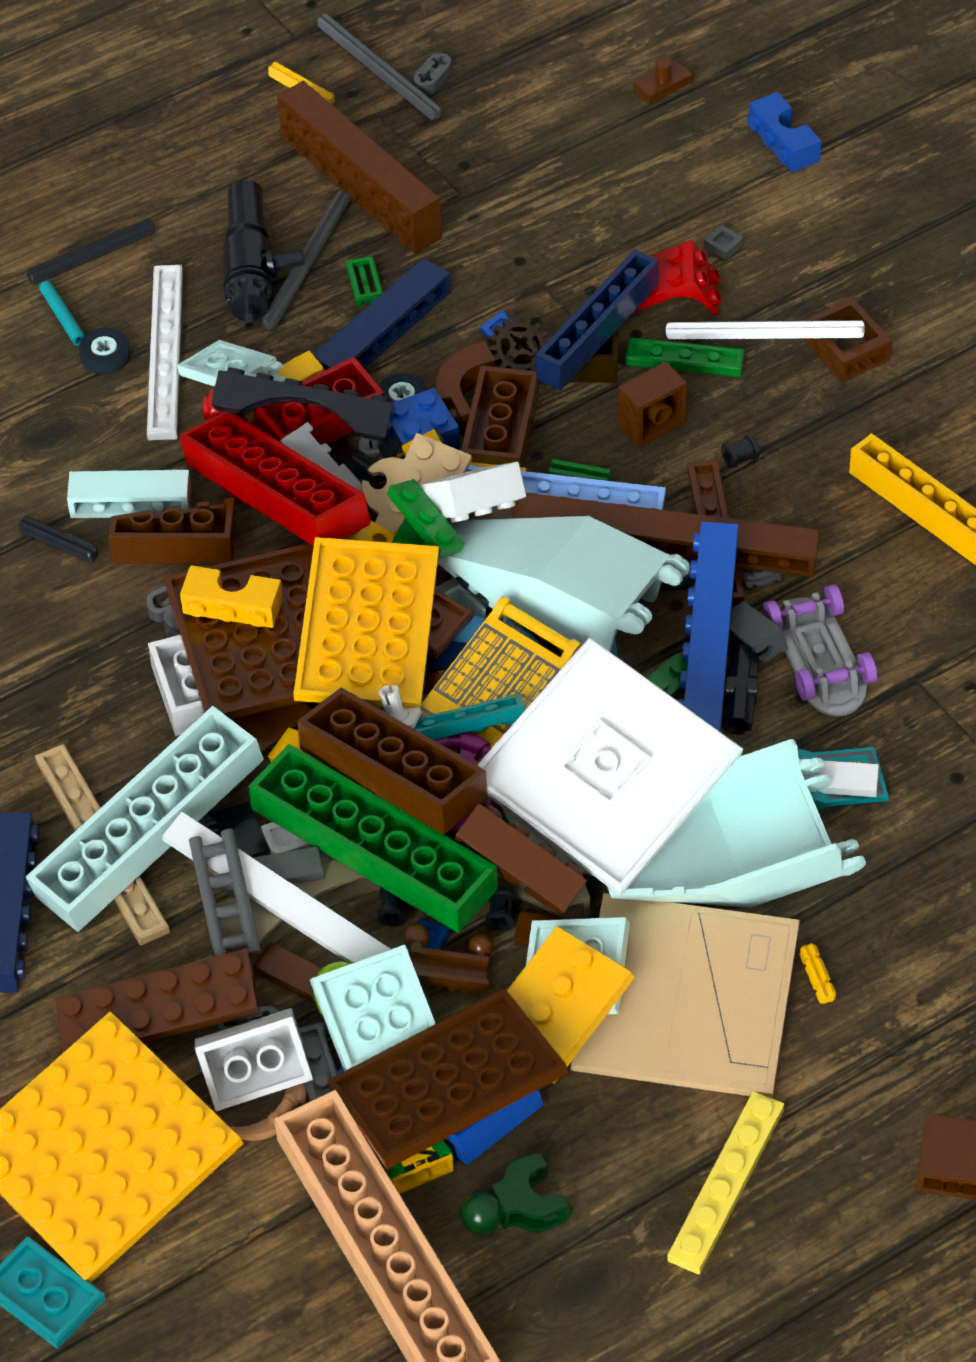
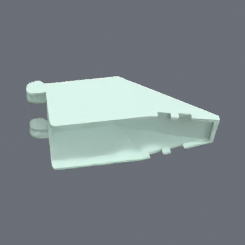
M590 516L464 520L454 523L452 526L465 542L462 551L438 558V564L455 578L460 576L469 583L468 589L475 595L481 593L489 600L488 606L492 609L500 597L505 596L512 601L511 604L569 640L575 639L583 645L590 637L609 652H611L617 630L638 635L645 628L644 625L651 621V611L643 607L642 604L637 603L640 598L648 602H654L658 597L662 582L677 586L683 580L682 577L690 571V563L685 558L683 559L682 556L666 554Z
M790 739L739 757L622 896L618 895L608 886L607 888L611 898L752 908L841 876H849L861 870L866 865V861L863 856H854L843 861L841 857L859 849L857 840L850 839L831 844L810 792L824 789L831 784L832 780L827 774L805 780L803 776H809L823 770L825 766L824 761L817 757L799 761L796 742L794 739Z

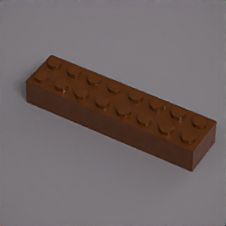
M304 80L277 95V113L280 120L279 133L281 138L295 147L302 157H306L312 162L319 172L322 171L328 176L335 186H339L346 193H349L352 201H356L369 216H373L378 220L382 227L395 235L403 246H407L416 254L442 239L440 197Z

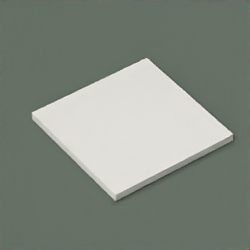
M589 637L477 766L486 770L487 796L618 895L622 896L743 753V748Z

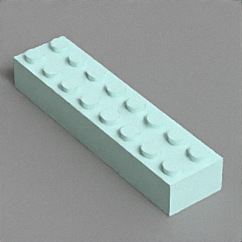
M212 706L26 876L35 897L74 930L79 932L171 847L163 841L162 835L181 812L198 822L264 761L257 740Z

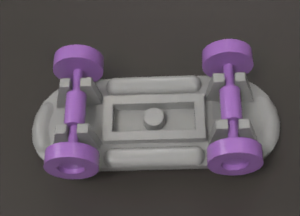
M832 584L824 587V600H820L817 592L813 593L811 598H793L783 601L780 605H777L775 600L764 602V616L778 625L784 635L788 650L785 653L795 672L796 686L802 700H808L817 711L828 716L841 717L855 712L862 705L866 697L867 684L877 681V671L874 660L869 652L858 654L856 660L835 618L836 615L843 614L844 612L843 599L837 585Z

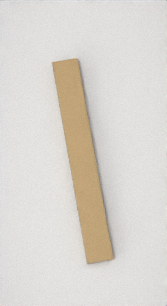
M62 744L36 755L35 759L76 831L100 809V806L67 748ZM139 875L114 901L141 946L169 934L170 930Z

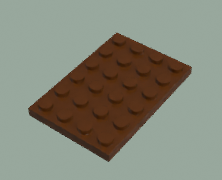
M504 988L327 1080L331 1092L337 1091L368 1144L384 1167L389 1169L569 1074L566 1063Z

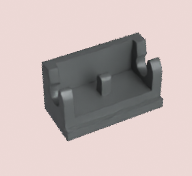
M742 601L731 610L729 637H738L750 646L755 653L761 652L768 646V651L759 657L761 661L768 662L779 653L788 650L781 628L749 604Z

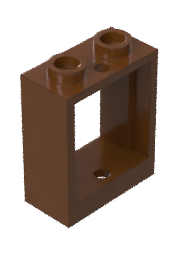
M854 298L837 303L831 308L804 319V321L861 320L864 322V338L867 342L845 352H842L830 338H803L841 382H845L888 362L891 357L892 340Z

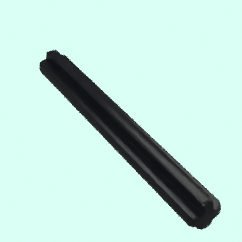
M150 219L135 223L27 269V278L32 285L45 281L151 236L155 233V226Z

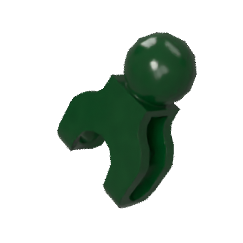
M533 1154L512 1161L506 1169L505 1177L500 1182L491 1185L490 1193L478 1191L467 1196L460 1207V1217L463 1226L469 1232L477 1235L491 1234L498 1229L500 1224L504 1230L511 1227H520L529 1232L541 1233L565 1223L572 1214L573 1208L568 1199L562 1194L542 1196L532 1190L537 1184L544 1182L549 1170L546 1158L542 1154Z

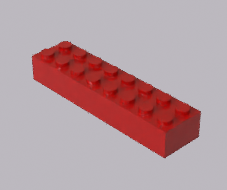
M222 412L179 435L187 466L312 546H314L315 537L345 539L357 534L360 530L371 524L363 492L234 413Z

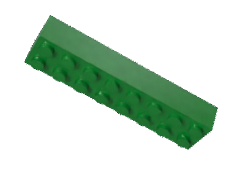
M290 744L248 786L252 810L310 845L318 846L320 851L457 933L464 928L498 889L496 865Z

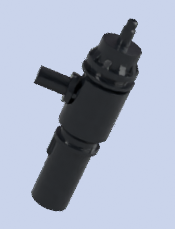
M239 180L234 182L228 189L229 228L226 231V240L223 245V286L225 300L230 306L233 316L241 321H245V326L252 327L254 321L261 319L266 314L268 304L271 302L273 282L270 276L272 278L278 277L279 270L305 265L302 250L275 255L268 240L267 219L264 217L263 190L255 181Z

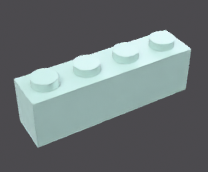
M189 470L70 472L67 493L70 518H111V516L151 510L153 514H158L167 510V507L179 506V510L190 509L191 483Z

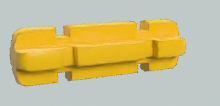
M814 944L804 945L800 948V958L802 963L806 965L805 970L813 989L817 990L815 994L821 1004L833 1002L836 999V991L833 984L829 982L831 979L822 958L819 957L820 953L817 946Z

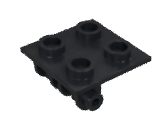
M249 802L217 812L211 809L198 821L221 838L223 830L233 829L238 849L250 857L269 852Z

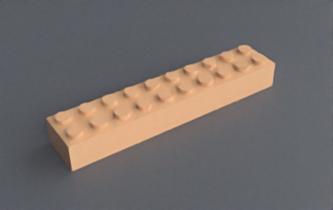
M334 1090L275 1118L277 1141L407 1362H500L337 1091Z

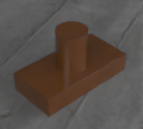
M661 57L655 61V71L633 82V90L650 105L692 83L693 74L677 60L671 62L669 58Z

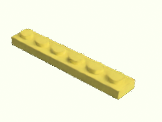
M752 1092L668 1253V1262L700 1275L784 1111V1103L757 1092Z

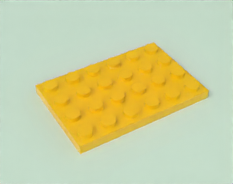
M315 537L295 679L294 701L321 703L342 687L371 705L384 708L379 696V690L386 685H390L391 692H393L392 685H397L404 708L422 707L439 546Z

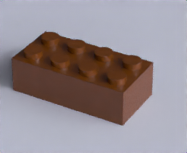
M490 366L480 367L461 449L462 452L472 456L471 462L494 465L519 462V467L524 468L539 399V380L536 379V371Z

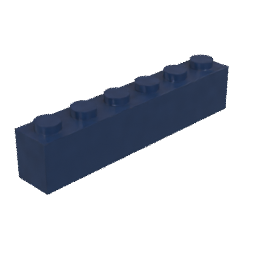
M634 249L536 354V379L561 391L659 285V260Z
M423 258L415 266L410 267L407 273L397 282H393L381 296L375 298L360 314L355 315L351 322L342 330L337 331L326 344L317 348L313 353L314 357L324 367V371L353 357L364 369L367 368L451 293L450 273Z
M0 813V993L18 992L19 980L25 979L26 965L25 960H22V952L28 951L29 940L28 933L25 932V925L31 924V906L27 904L28 898H33L34 896L26 876L37 867L36 852H33V847L39 844L40 839L39 826L33 824L31 813Z

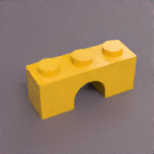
M190 565L180 592L183 614L220 619L225 622L232 621L251 624L256 627L274 628L283 601L281 580L250 575L249 581L243 589L230 592L223 590L220 570Z

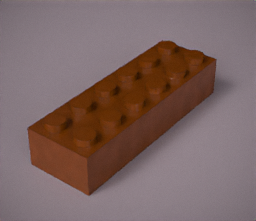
M342 687L297 721L300 750L443 835L468 816L478 803L482 804L487 800L486 770Z

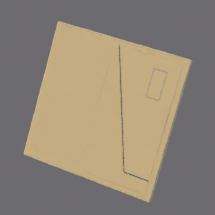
M604 893L599 918L626 917L630 922L625 968L631 971L635 978L621 996L619 1014L606 1015L572 1060L571 1071L751 1096L754 1091L773 1099L800 920L673 902L611 898L610 894Z

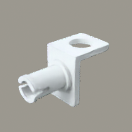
M390 685L382 687L379 690V696L384 709L381 710L411 728H415L422 713L421 707L404 708L397 685H392L393 692H391Z

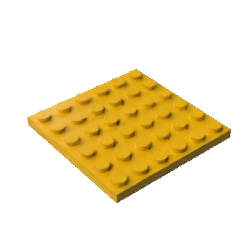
M110 1011L0 1109V1195L72 1270L78 1273L85 1281L87 1280L92 1283L244 1143L217 1114Z

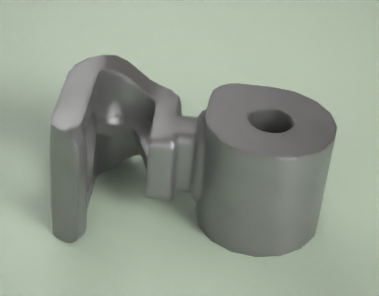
M163 586L148 594L149 619L161 623L164 621L165 633L170 638L180 635L169 597L165 601L157 603V600L162 595L167 594L166 587Z

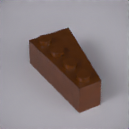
M225 498L224 503L210 505L209 501L199 502L196 508L179 510V506L167 507V510L158 514H153L151 510L111 516L108 535L111 563L221 564L233 561L237 525L235 498Z
M478 803L455 835L454 841L464 847H469L472 852L499 867L497 872L511 884L519 886L522 883L525 885L524 891L528 895L562 916L587 881L582 877L584 872L569 861L565 865L555 858L557 853L545 843L541 842L538 846L528 838L529 832L520 825L514 823L510 826L501 819L503 814L493 806L487 804L484 807Z

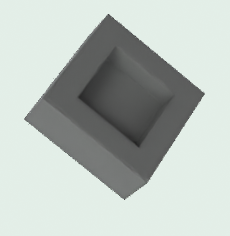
M721 225L704 240V249L726 261L743 246L744 237Z

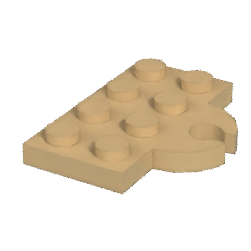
M416 433L405 459L385 458L369 467L368 473L372 476L381 475L387 478V483L383 488L374 489L368 481L362 480V491L365 494L366 503L372 511L378 514L375 523L396 534L405 518L387 495L390 485L415 479L418 484H423L466 472L472 456Z

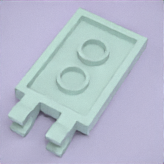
M222 340L216 341L177 365L180 376L211 386L216 384L218 370L227 371L228 367L244 370L245 375L256 377V373H264L273 376L275 381L285 382L286 379L277 372L283 368V365L276 361V357Z

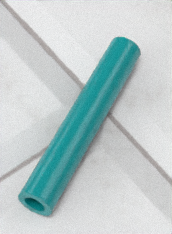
M42 282L39 290L73 344L79 346L81 339L85 336L52 282Z

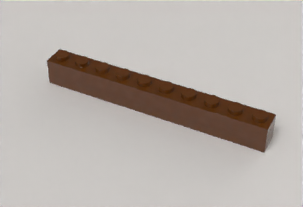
M526 493L525 498L516 500L512 519L590 516L666 554H678L690 562L698 560V552L693 551L694 533H700L701 522L738 524L735 567L814 577L819 549L820 530L537 493Z

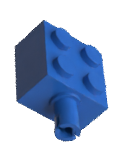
M435 388L392 402L396 409L389 441L395 438L402 452L404 451L401 446L412 441L416 433L423 435L435 428L440 432L446 445L460 450L459 427Z

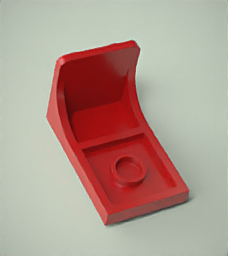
M693 240L651 255V257L659 260V285L633 313L672 298L688 297L703 303L713 316L719 314V304L722 302L718 290V283L721 282L719 271L715 266L712 267L709 264L706 253L703 249H699Z

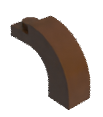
M485 340L468 345L452 354L441 366L436 379V391L457 423L462 436L465 435L470 414V408L464 395L468 390L476 386L481 366L495 367V359Z

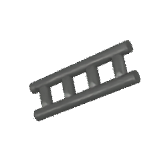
M223 830L221 832L223 842L203 846L201 836L191 837L189 845L214 957L227 954V950L242 946L247 947L251 956L260 954V944L234 830ZM226 854L229 872L210 876L206 859ZM233 885L236 902L217 906L213 889ZM239 915L243 933L224 937L220 919Z

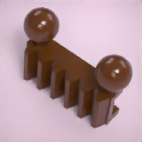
M412 924L405 929L403 939L410 948L408 954L418 980L423 985V989H428L433 985L437 991H441L444 987H448L450 993L461 989L462 994L466 995L468 992L474 991L475 996H480L486 992L489 986V979H487L488 956L494 950V941L491 936L483 932L472 935L468 941L470 954L424 948L429 942L430 934L428 929L422 924Z

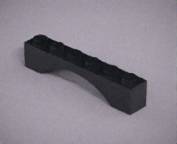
M228 367L227 371L218 370L211 402L215 410L246 415L258 408L271 404L286 402L306 403L323 408L338 416L354 430L359 438L380 442L389 441L396 408L393 403L389 402L387 397L372 395L371 399L360 397L361 393L348 389H343L342 393L331 391V387L322 384H314L313 388L302 386L303 382L286 378L285 382L273 380V376L264 373H256V377L245 375L244 370Z

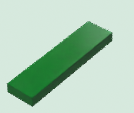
M629 338L626 354L627 366L652 368L667 362L676 371L741 377L744 360V349Z

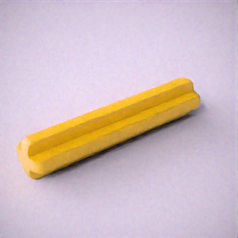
M274 62L268 67V75L290 88L304 80L330 104H334L333 93L278 62Z

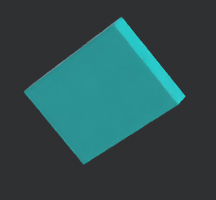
M28 1236L0 1263V1306L56 1349H59L106 1300L105 1294L87 1280L82 1279L78 1273Z

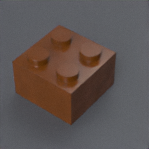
M667 362L652 367L645 373L625 381L618 386V427L639 448L686 423L687 382Z

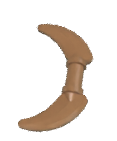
M305 1083L286 1088L282 1102L266 1119L249 1126L229 1127L242 1140L246 1141L263 1140L276 1135L274 1119L292 1111L298 1105H303L306 1101L307 1089Z

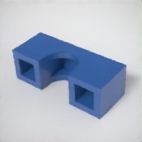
M778 92L749 103L747 122L750 129L756 131L762 138L765 146L770 147L777 155L780 163L785 164L791 172L820 161V138L807 124L798 128H791L792 107Z

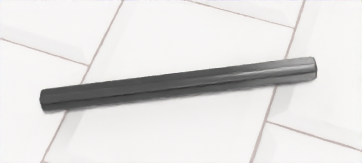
M323 14L322 17H318L317 21L320 29L428 118L435 121L442 116V107L331 16Z
M340 190L335 195L302 251L305 265L292 268L261 322L263 328L273 331L278 326L350 203L351 195Z

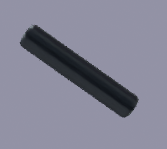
M24 516L18 524L21 533L89 563L94 562L99 554L97 546L29 516Z

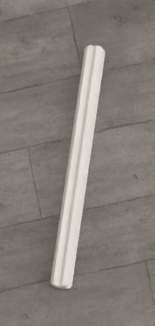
M861 320L669 322L666 325V336L668 339L862 338L865 333V325Z

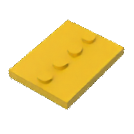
M556 926L507 991L568 1067L634 980L635 976L631 971Z

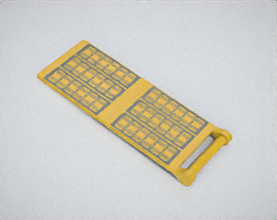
M502 596L483 624L422 702V713L419 718L515 694H520L525 709H527L580 649L582 643L575 639L569 640L513 606L510 599ZM506 615L563 650V654L561 657L555 655L499 619ZM500 723L488 726L486 730L481 732L468 731V733L484 738L491 743L490 748L492 749L513 724L504 725ZM449 747V750L460 755L461 748ZM482 757L477 760L478 764L483 759Z

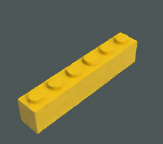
M872 433L851 448L850 474L976 565L975 507Z

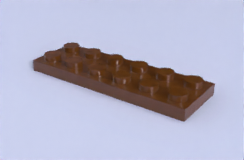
M247 948L55 998L62 1053L110 1011L142 1043L260 1013L251 955Z

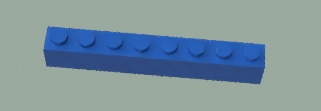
M701 522L700 533H694L693 551L698 552V560L691 561L690 578L696 579L695 588L689 587L688 606H693V614L686 615L685 633L691 634L690 643H684L683 661L688 662L687 671L681 670L680 689L685 690V699H679L678 702L721 732L738 524Z

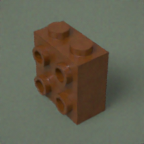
M946 1114L925 1115L916 1191L976 1200V1119L952 1118Z

